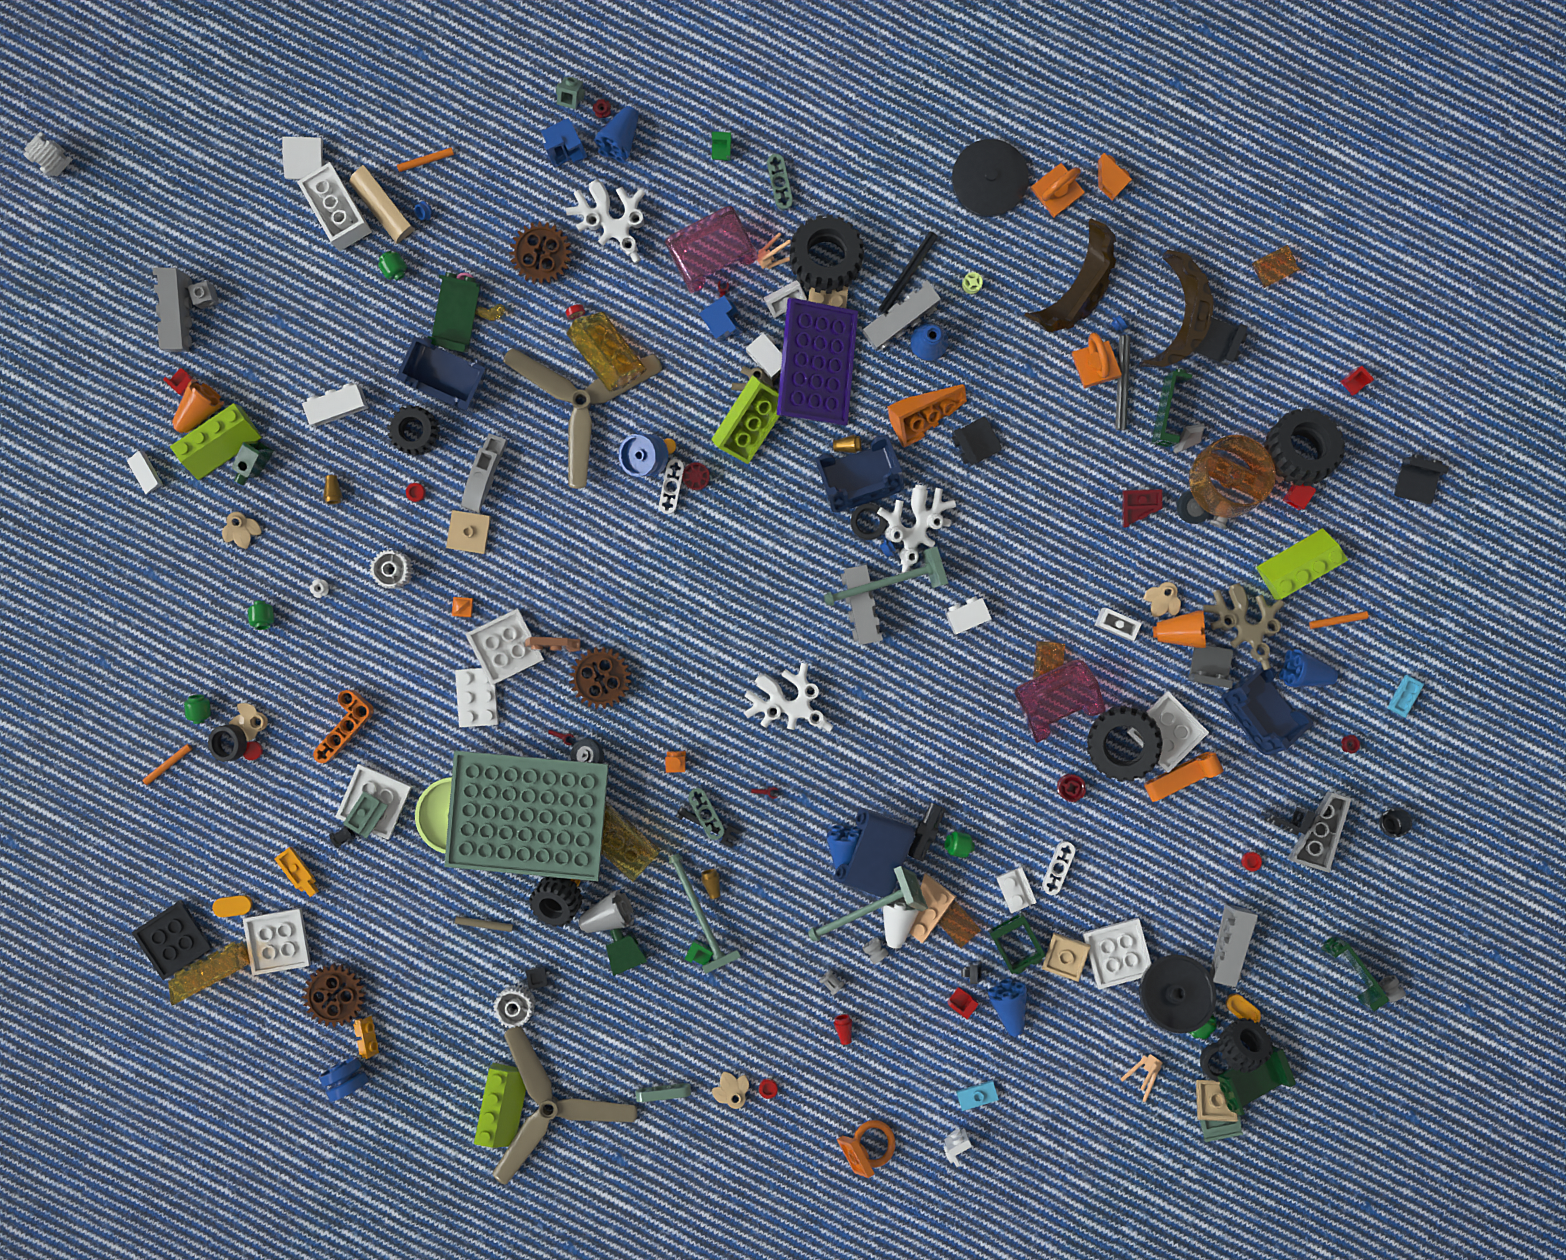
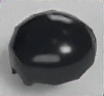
M1401 808L1389 809L1380 815L1379 827L1384 835L1398 838L1409 833L1412 827V819L1408 812Z

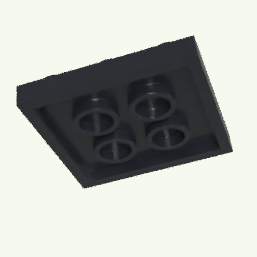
M182 900L131 932L162 980L167 979L213 948Z

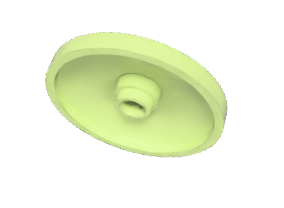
M452 777L444 778L431 784L420 796L415 810V822L420 836L431 848L444 854L446 853Z

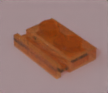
M1288 245L1252 263L1259 280L1263 284V288L1300 270Z
M1036 641L1033 679L1062 682L1065 653L1064 643Z
M956 900L950 905L938 923L960 948L981 931Z

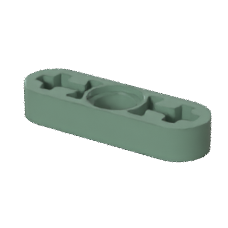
M772 154L767 160V168L775 204L779 210L787 211L791 208L793 199L785 162L781 155ZM775 159L777 162H781L778 165L779 173H776L774 165H770L773 164ZM777 178H783L786 183L783 187H777L774 181ZM784 191L785 199H789L787 205L783 206V203H779L781 201V193L776 194V192Z
M695 788L689 793L688 801L707 837L713 841L719 840L724 834V828L705 792L702 789ZM694 793H696L697 795L701 794V803L704 804V802H706L707 804L700 807L699 810H697L696 808L699 806L698 801L692 800V798L694 797ZM704 809L710 810L712 814L708 820L701 817V811ZM715 819L716 822H713V826L715 829H720L718 832L719 836L711 835L712 827L710 825L706 827L705 824Z
M689 1083L640 1088L635 1091L636 1101L649 1102L688 1097L691 1095V1085Z

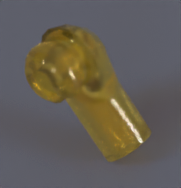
M497 304L488 310L479 306L476 315L489 321H495L504 315L505 307L502 304Z

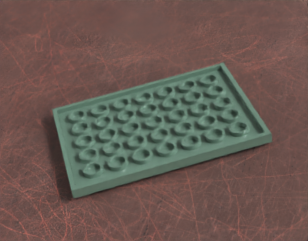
M455 750L444 867L599 881L609 764Z

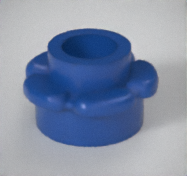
M421 201L420 204L415 206V214L420 220H429L432 208L425 201Z
M1120 315L1115 318L1114 316L1112 317L1114 321L1111 324L1117 332L1120 330L1124 332L1123 330L1128 328Z
M884 540V543L880 544L883 553L887 558L890 556L894 557V552L897 551L892 541Z

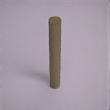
M459 916L455 918V924L507 932L513 931V924Z

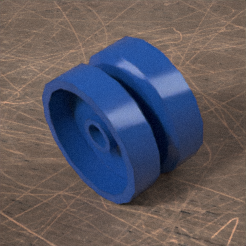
M633 434L621 443L618 458L621 467L629 475L636 477L653 476L659 474L666 467L669 452L667 445L659 436L655 434Z
M357 1056L332 1066L318 1077L323 1087L332 1085L326 1091L330 1102L351 1094L369 1082L364 1071L356 1072L361 1067Z

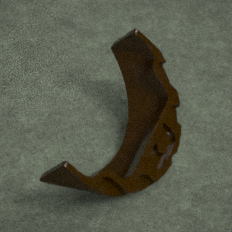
M1090 218L1088 221L1089 243L1087 254L1081 271L1073 285L1057 302L1048 308L1037 312H1026L1024 316L1047 332L1062 329L1068 330L1074 327V323L1081 318L1085 319L1096 308L1110 284L1108 278L1111 269L1115 268L1116 258L1114 257L1116 237L1106 224Z
M1167 250L1162 255V259L1171 266L1178 276L1184 292L1185 314L1180 331L1167 349L1150 360H1142L1139 363V367L1162 368L1181 361L1198 347L1209 330L1210 318L1213 315V295H1211L1209 281L1205 273L1193 261V258L1186 253Z

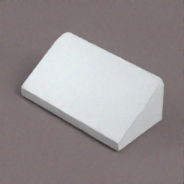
M797 280L763 298L773 318L786 312L788 298L807 301L806 295Z
M138 451L127 460L145 494L163 485L145 452Z

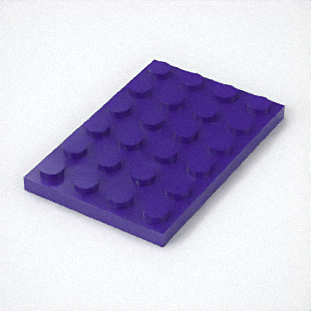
M796 298L787 299L777 415L841 426L848 425L858 311Z

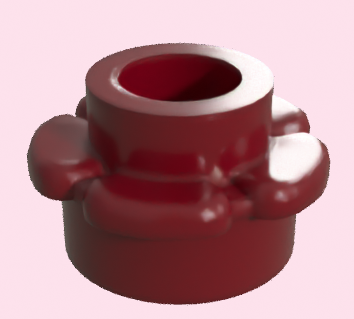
M599 99L593 105V112H595L598 118H606L611 114V104L604 99Z
M1354 735L1345 736L1341 741V748L1346 753L1353 754L1360 748V741Z

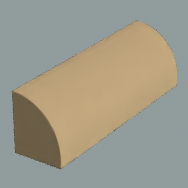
M364 165L357 169L349 180L350 185L395 243L398 244L415 230Z

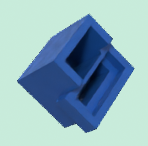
M569 118L541 131L546 142L543 145L554 168L569 160H572L575 164L587 158L582 142Z
M725 295L699 313L717 340L724 341L732 334L739 336L744 332L733 316L739 310L731 298Z

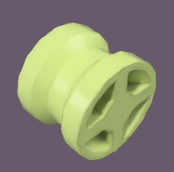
M976 272L968 273L962 282V288L968 294H975L980 290L983 279Z

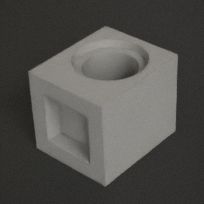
M208 281L188 286L193 305L204 309L220 304L214 285Z

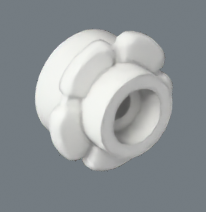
M315 579L312 582L313 584L310 585V592L313 593L314 597L321 598L328 594L329 587L325 580Z

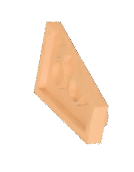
M927 873L924 874L920 888L928 909L922 912L919 911L909 932L921 943L927 940L957 897Z

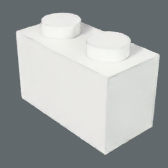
M762 333L746 347V352L763 369L767 376L773 380L781 372L783 350L779 351L776 348V342L770 335L766 337Z
M977 596L966 600V605L960 607L959 604L948 608L949 612L945 614L954 634L961 633L991 620L983 598L977 599Z
M1102 608L1094 626L1128 641H1134L1142 623L1108 608Z

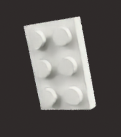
M482 668L455 670L459 727L498 725L496 684L491 686Z

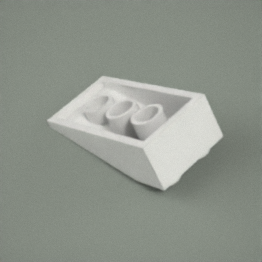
M330 162L297 181L330 242L339 252L372 232Z

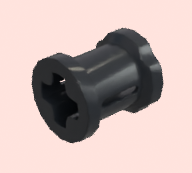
M344 825L343 829L336 833H330L329 837L336 848H340L341 844L348 840H354L355 834L352 829Z

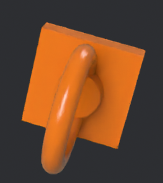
M1062 163L1057 165L1030 188L1053 218L1085 193L1075 180L1081 173L1080 168L1075 167L1068 171Z
M1097 333L1089 335V347L1072 352V358L1084 389L1120 378L1122 375L1110 342H1103Z
M870 1120L860 1125L853 1138L842 1135L836 1139L854 1173L866 1178H870L875 1174L872 1168L883 1166L891 1159L896 1145L895 1136L891 1128L879 1120ZM871 1128L882 1130L888 1140L885 1154L876 1160L868 1159V1152L860 1143L862 1135Z

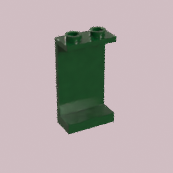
M446 272L445 275H439V279H442L433 331L432 336L427 338L432 340L431 344L434 346L468 352L481 283H476V278L465 276L463 280L457 278V274Z
M1176 369V371H1172L1164 377L1151 444L1169 448L1179 444V435L1165 433L1175 383L1183 384L1192 379L1193 374H1188L1187 370Z
M1331 937L1324 942V945L1321 947L1322 951L1334 958L1343 953L1367 985L1368 989L1357 996L1361 1004L1375 1012L1390 1001L1347 942L1338 937Z
M1273 1046L1271 1048L1273 1053L1270 1055V1059L1253 1072L1248 1073L1247 1071L1242 1073L1240 1069L1236 1071L1231 1068L1217 1076L1220 1082L1219 1087L1225 1095L1226 1105L1231 1112L1244 1115L1243 1106L1280 1085L1291 1088L1296 1085L1282 1048Z

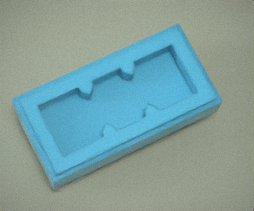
M1405 675L1387 709L1406 718L1424 684Z
M993 1080L956 1091L962 1111L999 1100Z

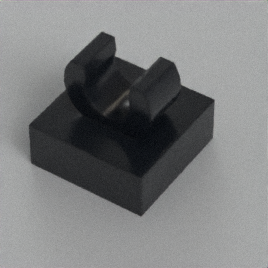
M974 961L970 964V967L961 969V977H970V984L980 983L982 981V962Z

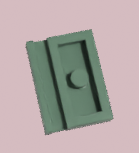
M363 791L343 824L367 839L389 805L381 802V800L367 791Z
M1237 1114V1122L1200 1120L1204 1141L1210 1142L1243 1135L1239 1114Z

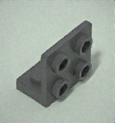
M1206 645V648L1194 647L1188 681L1232 688L1233 681L1228 680L1233 650Z

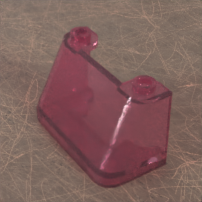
M732 206L724 207L671 234L665 241L669 254L690 294L700 291L706 283L704 277L739 260L743 265H750L759 259L737 212Z
M1073 660L1021 684L1014 692L1036 743L1049 737L1051 733L1049 724L1083 709L1086 715L1095 716L1106 711L1098 681L1083 660Z

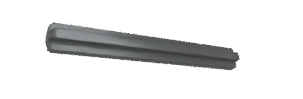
M1122 335L1119 338L1118 366L1122 375L1120 378H1117L1115 429L1119 431H1124L1127 428L1131 337L1128 335Z

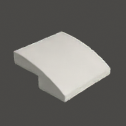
M283 137L285 179L301 180L325 165L322 138Z

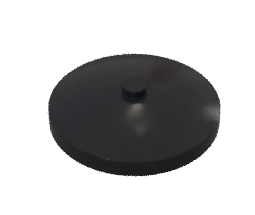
M997 139L979 140L967 146L958 156L952 170V188L959 203L969 212L982 217L1001 216L1013 210L1024 197L1029 181L1028 167L1021 153L1011 144Z
M1167 955L1152 962L1144 971L1139 985V998L1144 1013L1154 1025L1170 1033L1184 1034L1198 1030L1211 1018L1216 1005V989L1211 975L1198 961L1184 955Z

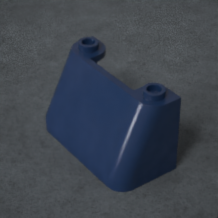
M414 336L395 379L415 390L472 414L487 372L485 364L476 359L474 362H469L431 344L432 340L425 336H421V338Z
M888 434L875 437L871 442L870 449L858 452L857 454L855 453L836 460L831 454H822L815 458L832 512L838 513L897 494L904 489L903 473Z
M1261 664L1223 693L1221 701L1257 750L1267 756L1287 750L1314 722L1305 711L1291 710L1271 683L1276 677L1274 668L1271 666L1270 669L1264 670Z
M860 807L856 816V824L862 829L850 864H841L836 869L833 880L884 898L892 894L898 879L894 869L904 865L914 838V828L895 817Z

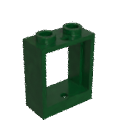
M1022 913L988 930L1011 974H1020L1026 970L1025 967L1031 964L1037 965L1043 961L1042 958L1046 957ZM1023 925L1036 951L1011 964L998 938Z

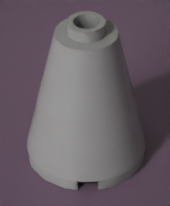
M620 889L613 891L584 912L578 921L580 929L586 933L633 925L634 918L631 919L630 915L633 913V908L626 894H620Z

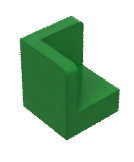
M712 132V160L731 161V132Z
M694 939L685 956V960L689 962L694 960L704 965L708 963L714 953L711 947Z

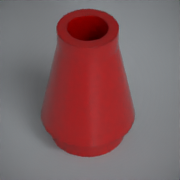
M848 1014L836 1016L833 1024L840 1043L848 1045L852 1043V1019H850Z

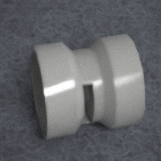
M878 937L873 938L862 947L865 953L871 955L870 960L873 964L880 962L889 954L886 948H881V941Z
M1395 975L1388 976L1378 983L1381 989L1386 992V996L1390 1000L1388 1002L1398 1001L1406 995L1403 987L1399 986V980Z

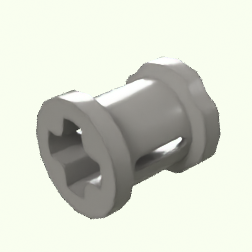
M1218 505L1216 508L1217 512L1214 519L1210 520V524L1226 530V523L1229 516L1233 514V511Z
M831 969L819 980L821 984H825L832 995L836 994L845 984L833 975Z

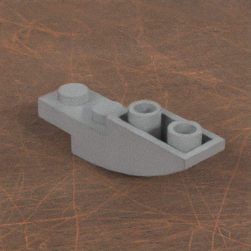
M488 434L483 448H479L471 468L461 502L462 507L480 512L493 483L494 472L508 443L507 439Z

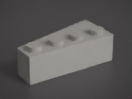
M153 268V275H157L158 285H154V292L157 293L159 303L156 305V313L161 318V322L157 323L159 349L165 352H189V347L192 345V339L189 335V328L192 326V319L189 316L192 300L188 286L192 285V280L189 275L177 268Z
M928 280L922 283L921 290L918 292L913 290L904 299L903 303H896L888 310V314H882L865 327L862 333L875 351L879 348L884 350L891 344L889 341L894 337L897 339L902 337L906 333L905 329L909 326L914 328L922 322L920 318L926 314L929 317L936 312V307L941 298Z
M867 565L844 569V573L841 574L842 584L847 586V590L871 583ZM871 591L845 598L846 604L851 606V611L848 614L850 623L854 622L855 630H852L854 642L858 641V645L882 641V634L879 633L880 624L875 613V601Z
M1328 791L1315 812L1313 826L1308 829L1306 835L1301 834L1287 859L1330 872L1352 798Z
M1228 904L1224 906L1210 975L1215 983L1236 987L1241 979L1242 966L1258 917L1257 914L1247 908Z

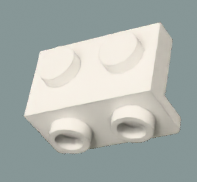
M965 1129L954 1130L949 1137L944 1139L946 1144L944 1146L945 1154L951 1164L954 1162L956 1167L960 1166L957 1155L972 1147Z

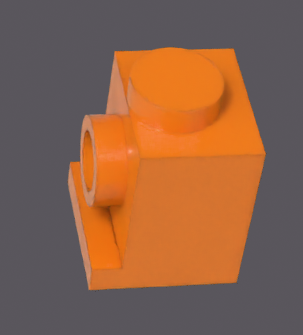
M686 751L667 752L665 757L666 773L686 771Z

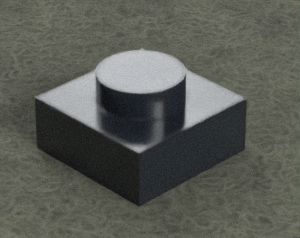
M545 966L525 970L529 989L549 985Z

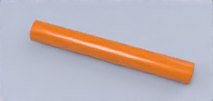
M452 147L397 164L399 172L452 156L454 152Z
M1365 611L1311 621L1309 626L1311 629L1368 619L1369 616L1368 612Z
M187 743L146 776L143 782L149 785L193 749L192 746Z

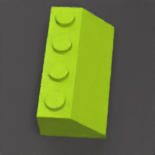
M752 375L711 440L719 449L749 464L780 417L777 415L779 391Z
M233 403L172 444L170 448L183 466L197 480H201L235 457L243 442L258 441L262 436L243 408Z
M1321 528L1256 566V569L1273 598L1280 600L1345 563L1348 559L1340 545Z
M492 1063L490 1066L474 1139L475 1145L490 1148L508 1147L518 1133L526 1087L517 1067Z

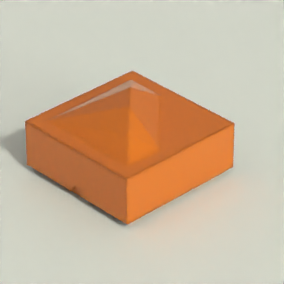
M453 597L452 616L472 617L474 598Z

